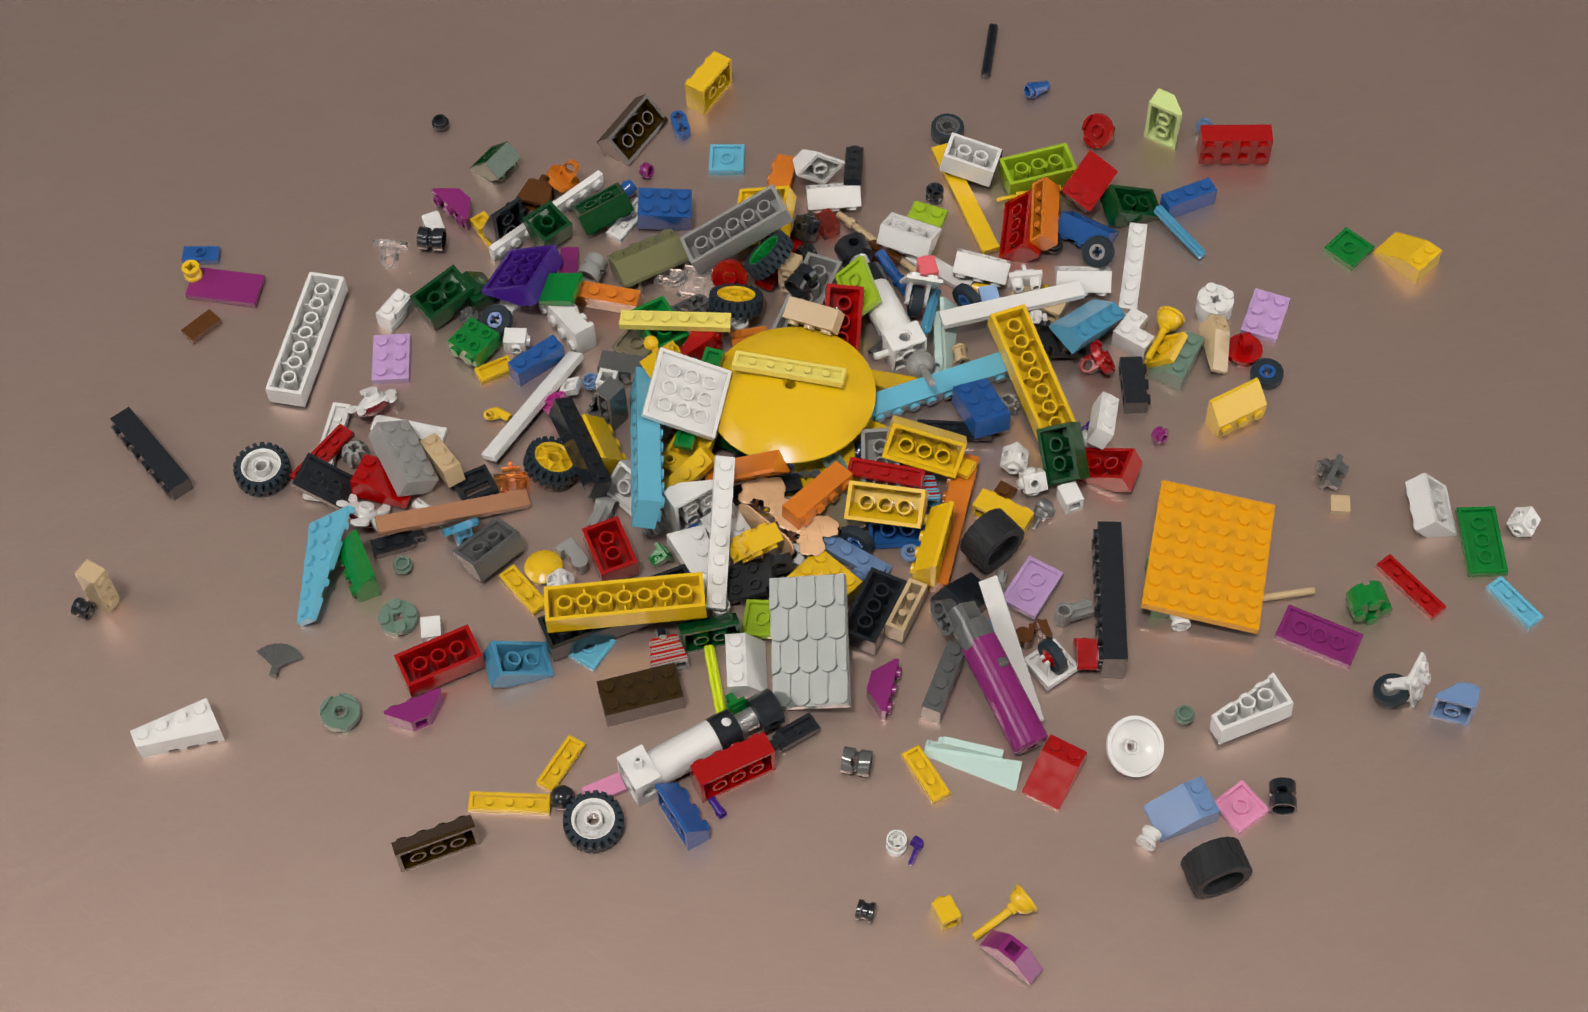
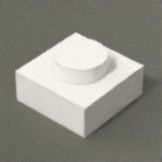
M580 376L568 378L561 385L559 391H564L567 396L577 395L583 381Z

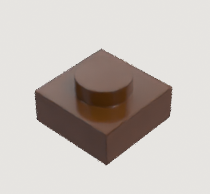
M1001 480L994 489V492L1005 499L1012 500L1017 494V488Z

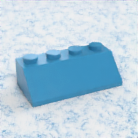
M1092 299L1050 324L1049 328L1065 347L1074 354L1115 329L1126 315L1115 302Z

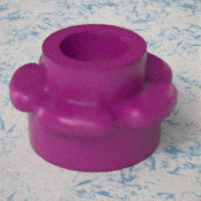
M644 162L639 167V174L642 176V179L652 178L654 174L653 165Z
M1158 426L1152 431L1151 438L1155 444L1164 443L1168 439L1169 431L1167 428L1164 429L1162 426Z

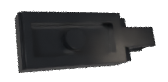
M421 529L372 539L370 543L374 558L377 560L413 550L412 548L416 544L425 542V536Z
M807 713L776 730L770 743L775 752L779 749L784 751L820 732L821 727L813 716Z

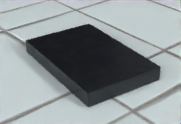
M308 452L291 486L339 510L342 507L337 506L336 502L338 500L348 502L349 495L352 494L350 480L353 475Z

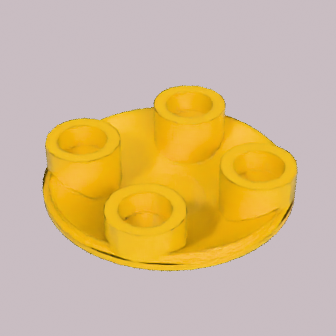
M550 550L534 552L527 558L524 565L526 576L533 584L538 586L547 583V575L558 568L563 569L562 559L558 554Z

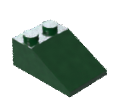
M1110 184L1100 197L1110 226L1128 227L1130 222L1142 224L1160 220L1153 212L1159 206L1153 189Z
M453 264L413 293L410 298L416 309L437 330L454 316L474 291V287Z

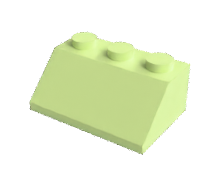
M1162 89L1156 91L1149 101L1144 132L1145 138L1173 150L1177 148L1182 119V111L1175 95Z

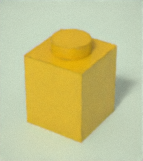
M950 894L945 897L939 896L931 903V913L942 932L961 924L962 915Z

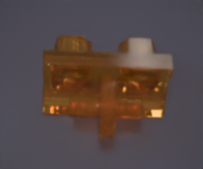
M508 461V467H501L502 474H494V481L500 493L509 492V483L516 482V490H527L528 481H530V478L527 476L528 472H519L521 471V466H513V461Z

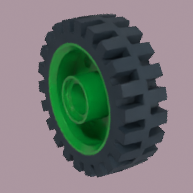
M781 230L771 233L770 236H766L765 240H761L760 244H757L755 249L750 252L751 254L748 255L745 261L744 269L755 280H764L765 277H769L771 273L773 274L776 269H779L781 264H784L785 259L793 251L794 242Z

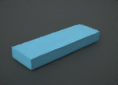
M1502 576L1487 585L1486 590L1527 630L1543 619L1544 616Z

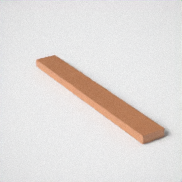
M526 489L375 516V523L378 535L382 536L469 520L475 517L479 518L530 508V501Z

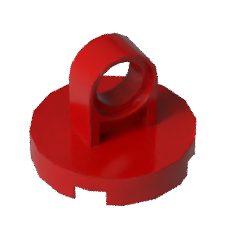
M1103 113L1089 115L1082 125V130H1084L1083 140L1091 148L1108 146L1113 139L1115 131L1112 120Z
M734 259L720 261L712 270L711 279L713 285L716 287L717 285L722 286L725 283L727 285L729 283L734 285L736 283H741V285L747 284L748 274L744 269V265Z
M1251 332L1239 333L1230 338L1228 360L1231 363L1233 361L1239 367H1251L1253 363L1262 357V344Z
M1096 339L1090 343L1092 353L1083 357L1079 362L1080 370L1086 374L1091 375L1101 369L1106 375L1116 371L1114 370L1115 364L1108 350L1105 351L1101 348L1103 343L1100 340ZM1087 361H1092L1093 363L1090 370H1085L1084 366Z

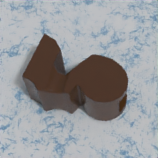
M1037 619L1034 623H1029V628L1019 627L1016 629L1022 650L1033 648L1035 636H1040L1042 641L1047 638L1053 640V634L1047 619Z

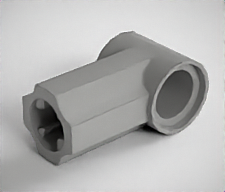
M609 497L597 498L594 504V511L586 525L590 526L605 521L610 516L613 517L618 508V500Z
M1088 598L1070 604L1061 602L1056 606L1053 618L1054 623L1059 627H1067L1072 621L1093 616V604Z

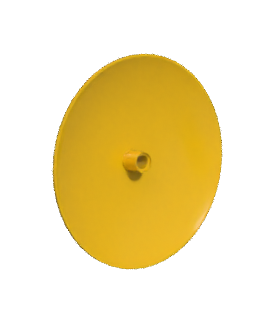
M782 327L754 334L737 343L724 355L721 368L730 370L732 373L717 431L731 446L747 455L779 449L786 464L805 463L836 453L851 443L863 431L873 413L876 401V386L868 363L849 343L833 334L831 336L821 334V330L815 329L811 331L804 329V327ZM738 350L847 368V374L843 388L732 370V362L735 352Z

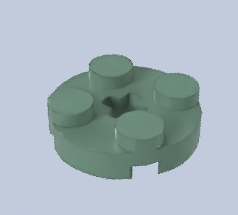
M393 598L380 610L378 621L386 635L399 637V635H408L415 630L418 625V613L415 606L409 601ZM401 615L403 618L402 620L398 619L395 621V617Z
M339 693L337 696L326 698L320 707L322 723L330 731L349 732L361 717V708L356 698L347 693ZM344 709V714L337 716L336 711Z

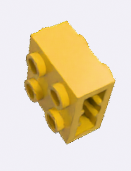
M767 522L756 526V528H751L732 538L733 542L729 546V555L734 563L741 560L743 563H746L757 556L759 557L777 548V543L784 539L775 522L769 525Z

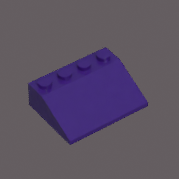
M547 245L510 249L482 289V294L520 306H533L537 304L549 273H557L564 263L557 246Z

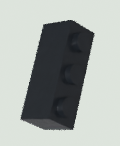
M1142 356L1120 357L1118 370L1124 414L1146 413L1147 405L1151 404L1150 394H1147L1149 381L1145 379L1147 366L1143 364Z

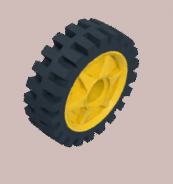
M725 283L722 286L717 285L713 287L709 292V310L711 312L731 313L732 318H735V320H739V318H742V320L751 319L753 316L757 317L762 312L763 293L752 285H741V283H736V285L729 283L727 285Z
M543 436L542 439L540 437L536 438V440L529 444L523 459L524 471L528 472L527 476L529 478L533 477L532 481L535 483L539 481L540 486L546 484V488L549 489L551 486L554 489H558L560 486L562 489L565 486H570L575 481L577 473L560 438L555 440L554 436H550L549 439L547 436Z

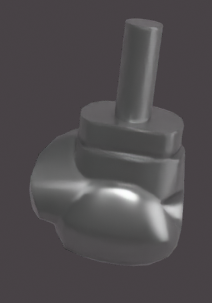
M1040 498L1035 504L1033 511L1035 521L1031 529L1036 530L1040 521L1044 522L1055 515L1056 510L1050 500Z

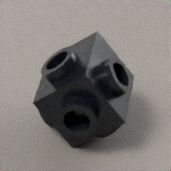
M811 213L796 215L791 235L803 242L815 241L821 221L816 219L815 215Z

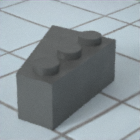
M610 376L595 390L591 399L592 402L589 404L590 408L586 413L604 418L607 425L611 424L613 432H615L629 417L625 386L620 380H615Z

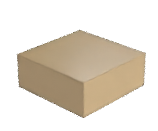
M1331 494L1329 498L1330 515L1349 516L1351 512L1350 496Z

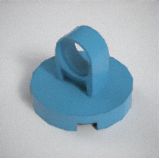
M475 517L441 531L444 537L453 534L457 546H459L464 538H470L474 535L471 527L479 525L480 522L478 517Z

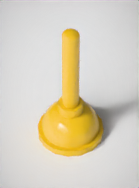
M1163 306L1157 311L1159 332L1145 356L1149 361L1154 357L1164 336L1181 328L1185 323L1183 314L1173 307Z
M1019 884L1014 885L1015 888L1010 893V902L1006 905L1007 907L972 933L974 940L980 939L1011 914L1015 915L1019 912L1025 915L1038 911L1031 898Z

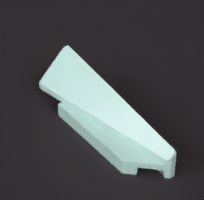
M940 297L939 311L959 307L947 298ZM936 311L933 321L935 373L952 367L954 354H952L951 348L955 345L958 326L944 329L939 317V311Z
M947 736L939 737L937 742L929 739L926 741L924 753L928 758L1015 791L1017 789L1022 761L1003 759L1004 750Z

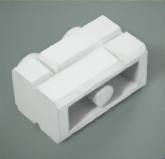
M397 289L375 313L378 325L393 333L408 316V313H411L415 308L410 298L411 295Z

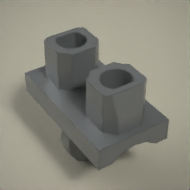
M1338 454L1336 459L1329 460L1325 458L1316 462L1315 468L1318 470V475L1322 476L1318 485L1319 488L1324 489L1327 486L1335 491L1340 487L1342 480L1336 477L1335 474L1342 477L1348 471L1349 466L1342 462L1344 456Z

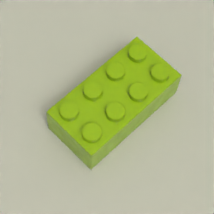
M1062 143L999 158L998 173L1009 196L1016 195V192L1031 190L1032 183L1045 176L1057 185L1063 186L1077 166L1067 143Z

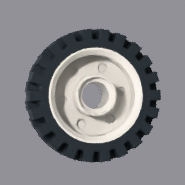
M260 442V446L254 443L252 444L253 448L245 447L246 452L243 450L239 452L240 456H236V462L233 464L234 476L240 489L253 497L256 494L259 498H261L262 494L265 497H269L270 492L272 495L277 494L276 490H283L282 485L287 486V480L290 481V474L292 473L291 464L284 449L279 448L277 444L273 446L270 442L267 445L264 442Z
M593 790V793L585 791L584 795L580 793L576 799L573 797L563 813V829L568 841H570L573 847L576 846L577 850H584L585 853L593 851V854H596L600 850L605 852L608 847L611 849L614 843L617 844L619 841V837L622 836L624 829V815L619 802L614 800L612 795L608 796L603 791L599 793L598 790ZM592 819L598 820V823L594 825L588 822Z

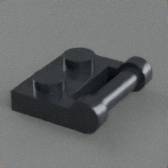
M485 464L465 472V480L453 486L461 501L500 493ZM489 484V488L466 497L465 494Z

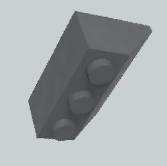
M496 517L455 548L453 553L473 577L483 582L526 549V546L519 531Z

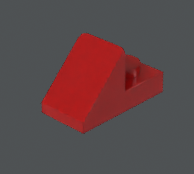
M1074 638L1073 648L1077 670H1097V639Z

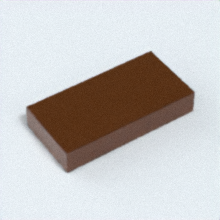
M209 309L181 329V332L194 344L220 325L222 321Z

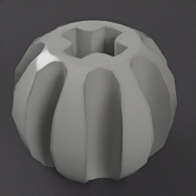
M351 440L342 448L343 461L353 468L359 465L364 454H370L368 446L360 440Z

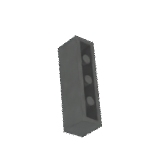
M602 350L597 370L598 373L600 367L616 370L622 383L632 384L636 367H642L640 361L645 357Z
M947 641L922 703L921 718L939 724L941 722L966 659L957 642Z

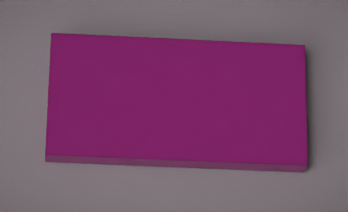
M200 267L202 278L197 282H190L185 294L186 299L256 307L266 278L265 275Z
M1288 605L1274 639L1349 669L1364 634Z

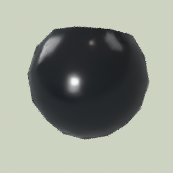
M566 785L556 786L550 793V803L555 809L564 811L567 804L571 803L570 800L573 797L576 798L575 793Z

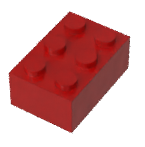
M618 516L582 528L584 543L601 581L626 579L640 574L638 560Z

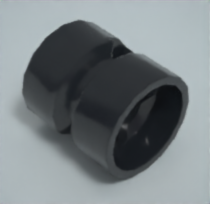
M423 226L418 228L417 248L419 250H429L430 248L433 251L445 250L447 241L445 228H434L433 230Z
M801 263L794 270L793 274L785 280V288L794 297L802 298L809 288L816 283L818 274L808 264Z
M1280 777L1269 781L1270 811L1277 815L1295 813L1297 811L1295 780Z

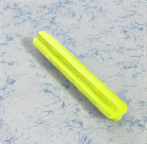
M714 645L704 646V653L715 712L718 713L726 709L715 647Z

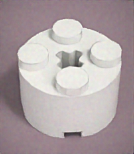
M1213 282L1208 283L1197 295L1195 305L1197 319L1202 323L1211 314L1226 317L1228 322L1234 304L1233 291Z

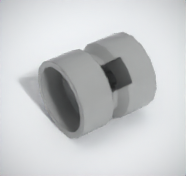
M590 252L577 273H582L584 281L598 283L602 277L601 275H603L608 267V261L602 255Z

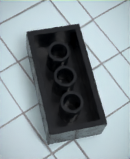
M871 567L848 611L850 646L873 655L876 654L885 637V624L907 583L906 580Z

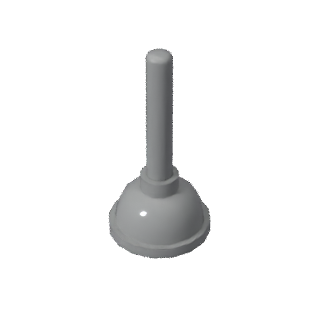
M923 350L911 353L905 363L908 374L916 378L924 377L928 385L933 387L935 380L931 373L934 370L935 361L932 355Z

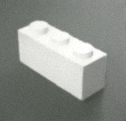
M1102 391L1092 405L1087 443L1103 450L1114 436L1119 398Z

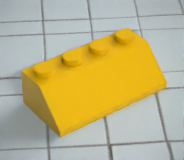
M893 415L887 432L882 458L956 478L967 446V438L964 435Z
M849 480L844 519L921 529L927 510L929 492L923 489Z
M953 501L931 507L930 513L926 514L923 525L926 527L925 530L920 532L919 541L921 544L920 547L916 546L914 554L916 562H912L910 574H912V579L928 584V586L935 587L953 525Z

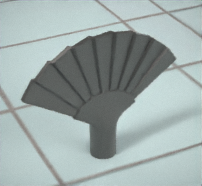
M273 643L256 651L272 666L269 676L272 678L277 677L278 671L282 666L303 659L301 653L288 644Z

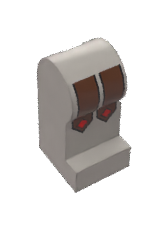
M572 537L555 547L556 554L562 560L567 559L572 565L575 574L584 575L589 571L588 557Z

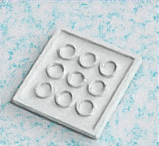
M660 347L641 417L713 441L716 436L732 371Z

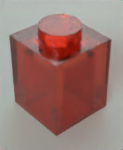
M830 208L815 214V218L821 221L819 234L824 240L834 238L840 234V222Z

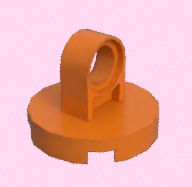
M573 159L566 161L563 165L554 164L546 173V177L550 178L548 182L559 192H568L580 183L577 177L580 166ZM568 164L574 167V172L567 168Z

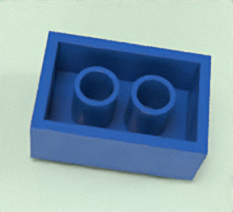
M639 187L637 229L691 231L692 189Z
M988 378L953 386L952 404L974 439L1009 430L1011 413Z

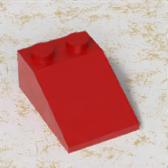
M1089 150L1061 187L1060 194L1086 214L1091 211L1118 171L1092 150Z
M691 331L680 352L683 355L702 360L706 347L722 350L723 332Z
M1085 448L1090 478L1078 481L1112 492H1131L1143 463L1135 448H1104L1103 450L1100 448Z
M364 454L350 480L352 494L358 498L406 509L413 496L398 497L379 458L376 456Z
M1050 734L1026 781L1022 794L1059 811L1086 763L1087 751Z

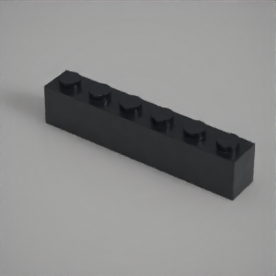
M572 397L555 398L549 415L588 498L606 497L612 480Z
M130 407L110 418L113 425L111 426L113 433L116 436L120 435L122 437L123 445L126 448L130 447L132 449L133 457L136 460L140 459L142 461L141 465L144 470L152 473V479L156 484L160 483L162 485L161 489L166 496L170 495L175 501L193 489L187 474Z

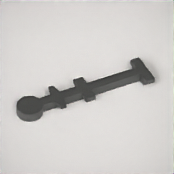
M803 468V472H795V469H791L790 473L767 478L798 473L799 477L804 479L806 477L816 478L821 472L819 469H813L806 472L805 468Z

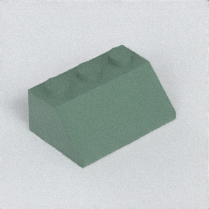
M1185 331L1188 338L1174 363L1150 368L1146 378L1181 391L1202 352L1205 338Z

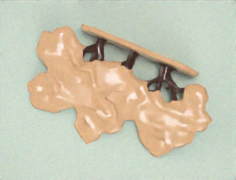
M758 477L753 482L746 481L741 483L743 490L738 494V500L741 502L738 505L739 512L752 528H756V526L767 522L768 525L771 524L761 515L762 513L771 514L775 518L777 527L788 531L787 536L780 531L784 540L777 543V548L783 553L790 552L793 555L794 546L791 541H796L799 544V551L802 555L813 554L818 556L826 549L823 537H831L838 534L839 523L829 516L816 515L808 525H804L799 530L783 518L782 505L789 499L785 498L786 486L781 477ZM759 500L764 501V506L761 510H759L760 506H757ZM796 534H800L798 538L793 537Z

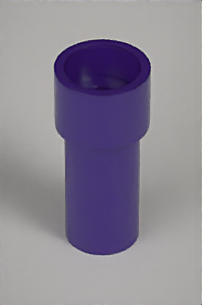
M715 796L708 799L718 819H723L727 815L725 809L721 807Z

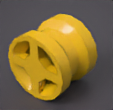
M187 260L182 264L181 269L186 281L194 283L202 278V271L197 261Z

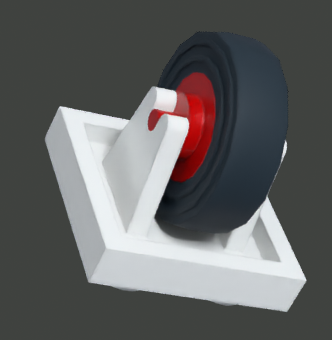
M1050 638L1044 639L1038 644L1036 651L1025 657L1028 669L1047 691L1079 671L1077 670L1076 662L1055 638L1053 640Z

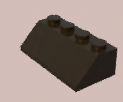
M646 93L635 97L596 143L607 156L628 166L668 119Z
M470 814L459 816L448 823H439L434 828L428 830H420L409 837H400L391 844L402 873L480 844V840Z

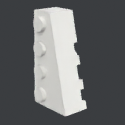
M539 304L541 312L547 314L550 324L553 327H557L560 337L566 339L571 351L574 350L583 354L597 346L594 324L591 321L587 322L586 315L584 313L580 314L575 304Z
M705 525L668 533L667 544L674 552L678 562L681 565L685 564L689 573L703 572L704 594L706 595L709 538Z

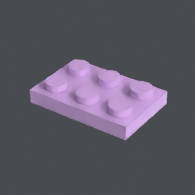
M1255 288L1240 333L1251 332L1259 340L1276 344L1291 298Z
M410 333L373 335V385L410 383Z
M1029 555L1004 593L1008 607L1035 620L1062 579L1063 572Z

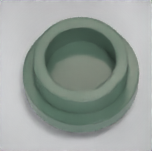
M398 556L393 562V569L398 574H406L413 567L411 559L407 556Z
M1181 705L1175 710L1174 717L1178 723L1188 725L1193 722L1195 713L1190 706Z

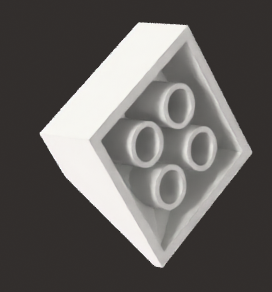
M713 480L680 482L664 490L666 523L673 532L684 530L696 522L700 525V518L711 513Z

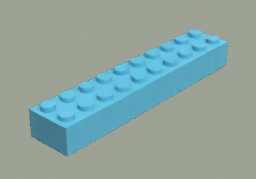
M636 367L630 391L632 527L655 529L656 523L660 522L661 519L660 508H664L665 497L662 496L664 483L661 482L664 477V469H661L664 461V456L661 455L663 442H660L663 436V429H660L662 424L641 417L651 378L643 367Z

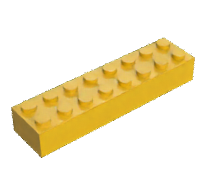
M1022 304L990 314L987 325L1037 442L1036 429L1066 422H1076L1026 305Z
M703 572L544 587L545 622L548 633L707 618Z

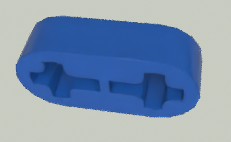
M680 110L672 112L670 117L675 137L681 141L687 140L691 134L686 114Z

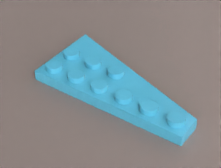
M351 505L309 524L297 624L302 627L316 621L323 602L322 592L329 585L330 580L327 579L329 572L335 568L343 545L342 535L344 531L348 530L350 525L347 523L349 515L353 514L355 510Z

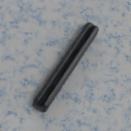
M993 23L989 24L981 70L983 78H989L991 74L998 25Z

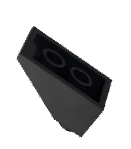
M517 197L491 214L483 226L484 238L491 244L499 240L498 231L505 236L523 223L520 197Z
M972 572L945 585L931 597V604L933 601L949 598L954 600L956 605L975 601L981 614L987 609L979 585L981 580Z

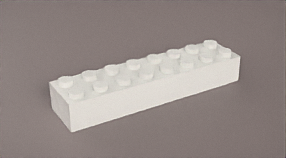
M309 272L265 388L270 402L300 407L306 406L348 291L344 277Z

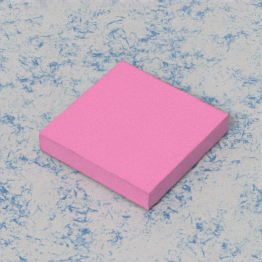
M1243 780L1215 799L1220 810L1219 815L1238 835L1270 812V808Z

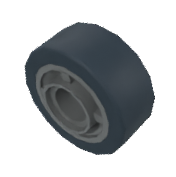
M941 114L932 121L931 137L938 145L948 143L952 132L964 135L963 121L954 114Z

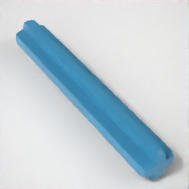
M1162 205L1154 209V214L1198 259L1206 255V251Z
M938 287L930 291L921 323V329L925 335L931 332L939 303L941 290Z

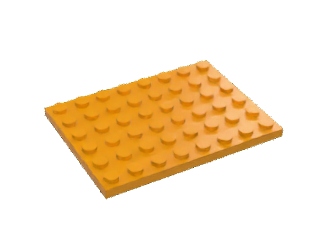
M1162 480L1140 608L1258 634L1275 505Z

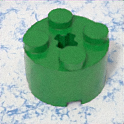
M1375 580L1369 581L1370 584L1363 585V583L1357 584L1346 593V603L1356 622H1366L1367 625H1372L1378 621V618L1392 612L1391 603L1382 583Z

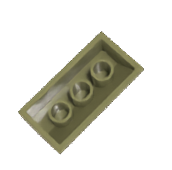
M665 229L655 236H649L641 242L630 244L627 248L616 250L607 256L612 274L625 288L690 261L678 234L672 229Z

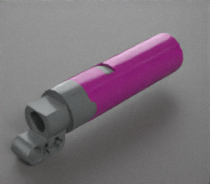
M949 598L933 601L930 611L939 630L947 636L954 634L1013 753L1017 755L1023 754L1046 742L1049 737L987 616L981 615L975 601L964 602L958 605Z

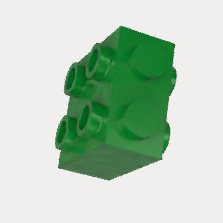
M472 317L447 341L449 351L454 357H459L468 365H473L477 368L502 345L498 332Z

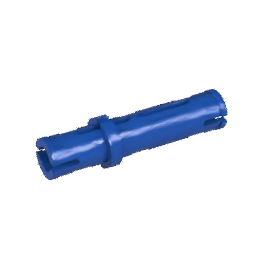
M884 249L877 251L874 256L893 281L892 284L898 288L904 297L907 284L900 283V279L904 275L899 272Z

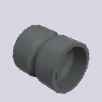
M845 746L840 772L847 774L856 772L858 776L869 777L873 751L861 749L858 752L856 748ZM853 757H858L856 766L852 765Z

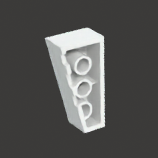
M1273 672L1268 676V679L1257 683L1248 693L1244 692L1235 702H1230L1211 715L1210 731L1220 745L1291 717L1294 702Z
M207 698L130 731L142 758L168 753L169 750L187 749L188 746L197 744L202 746L212 741H225Z

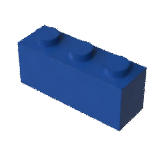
M1208 177L1161 194L1160 205L1173 218L1214 204L1217 188Z
M554 335L549 336L507 362L510 376L520 387L557 365L565 356L564 346Z

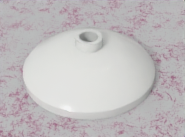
M1127 716L1118 720L1111 727L1106 740V752L1109 761L1118 772L1129 777H1142L1153 772L1160 764L1164 754V741L1160 730L1151 720L1142 716ZM1128 743L1131 744V750L1127 748Z

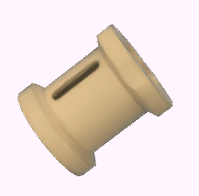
M959 343L951 348V352L955 357V366L970 362V358L967 356L968 347L966 344Z

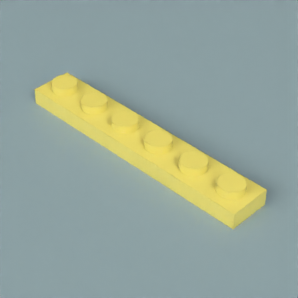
M621 310L619 328L730 332L732 315L731 313Z
M736 350L732 362V370L843 388L847 374V368Z

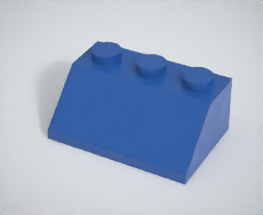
M1073 210L1062 211L1058 220V236L1065 240L1070 238L1075 241L1074 244L1083 247L1085 241L1092 236H1105L1113 243L1119 235V231ZM1100 247L1095 250V254L1098 253L1099 255L1102 253V250H1099Z
M868 522V534L874 540L872 549L899 548L907 544H914L920 547V532L925 530L926 526L922 524L921 529Z
M678 782L656 784L657 802L687 850L690 851L710 839V826L705 819L702 821L700 818V811L695 803L691 804L689 801L690 796L686 788H681Z

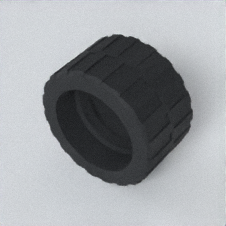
M995 508L983 514L968 528L961 540L960 550L982 572H992L1005 564L1018 550L1024 539V531L1002 509Z
M1229 836L1212 839L1200 844L1188 852L1180 863L1195 897L1202 899L1217 897L1244 884L1253 872L1240 841L1235 837Z

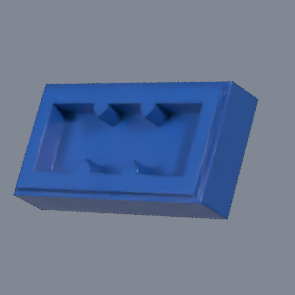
M184 246L181 261L184 263L187 260H195L199 264H218L221 249L219 246Z

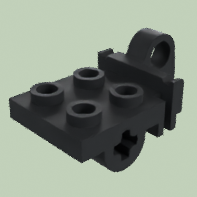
M1041 320L1040 323H1033L1047 355L1049 354L1050 358H1083L1087 355L1086 347L1072 354L1049 328L1050 320H1047L1046 324H1044V320Z
M769 552L763 554L764 562L761 558L746 563L728 566L727 593L730 604L740 602L742 605H746L747 599L760 600L759 597L762 596L769 598V578H775L776 575L794 571L791 553L772 555Z

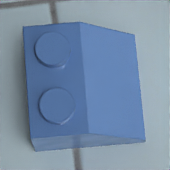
M1459 682L1439 692L1435 696L1428 717L1468 727L1477 709L1481 687L1475 686L1472 683Z

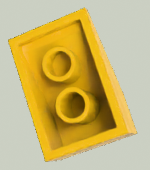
M1399 232L1393 233L1373 251V255L1414 284L1418 283L1438 264L1442 253L1440 248L1428 240Z

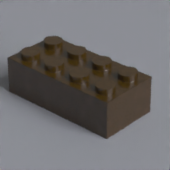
M675 662L596 681L607 727L685 708L684 694Z

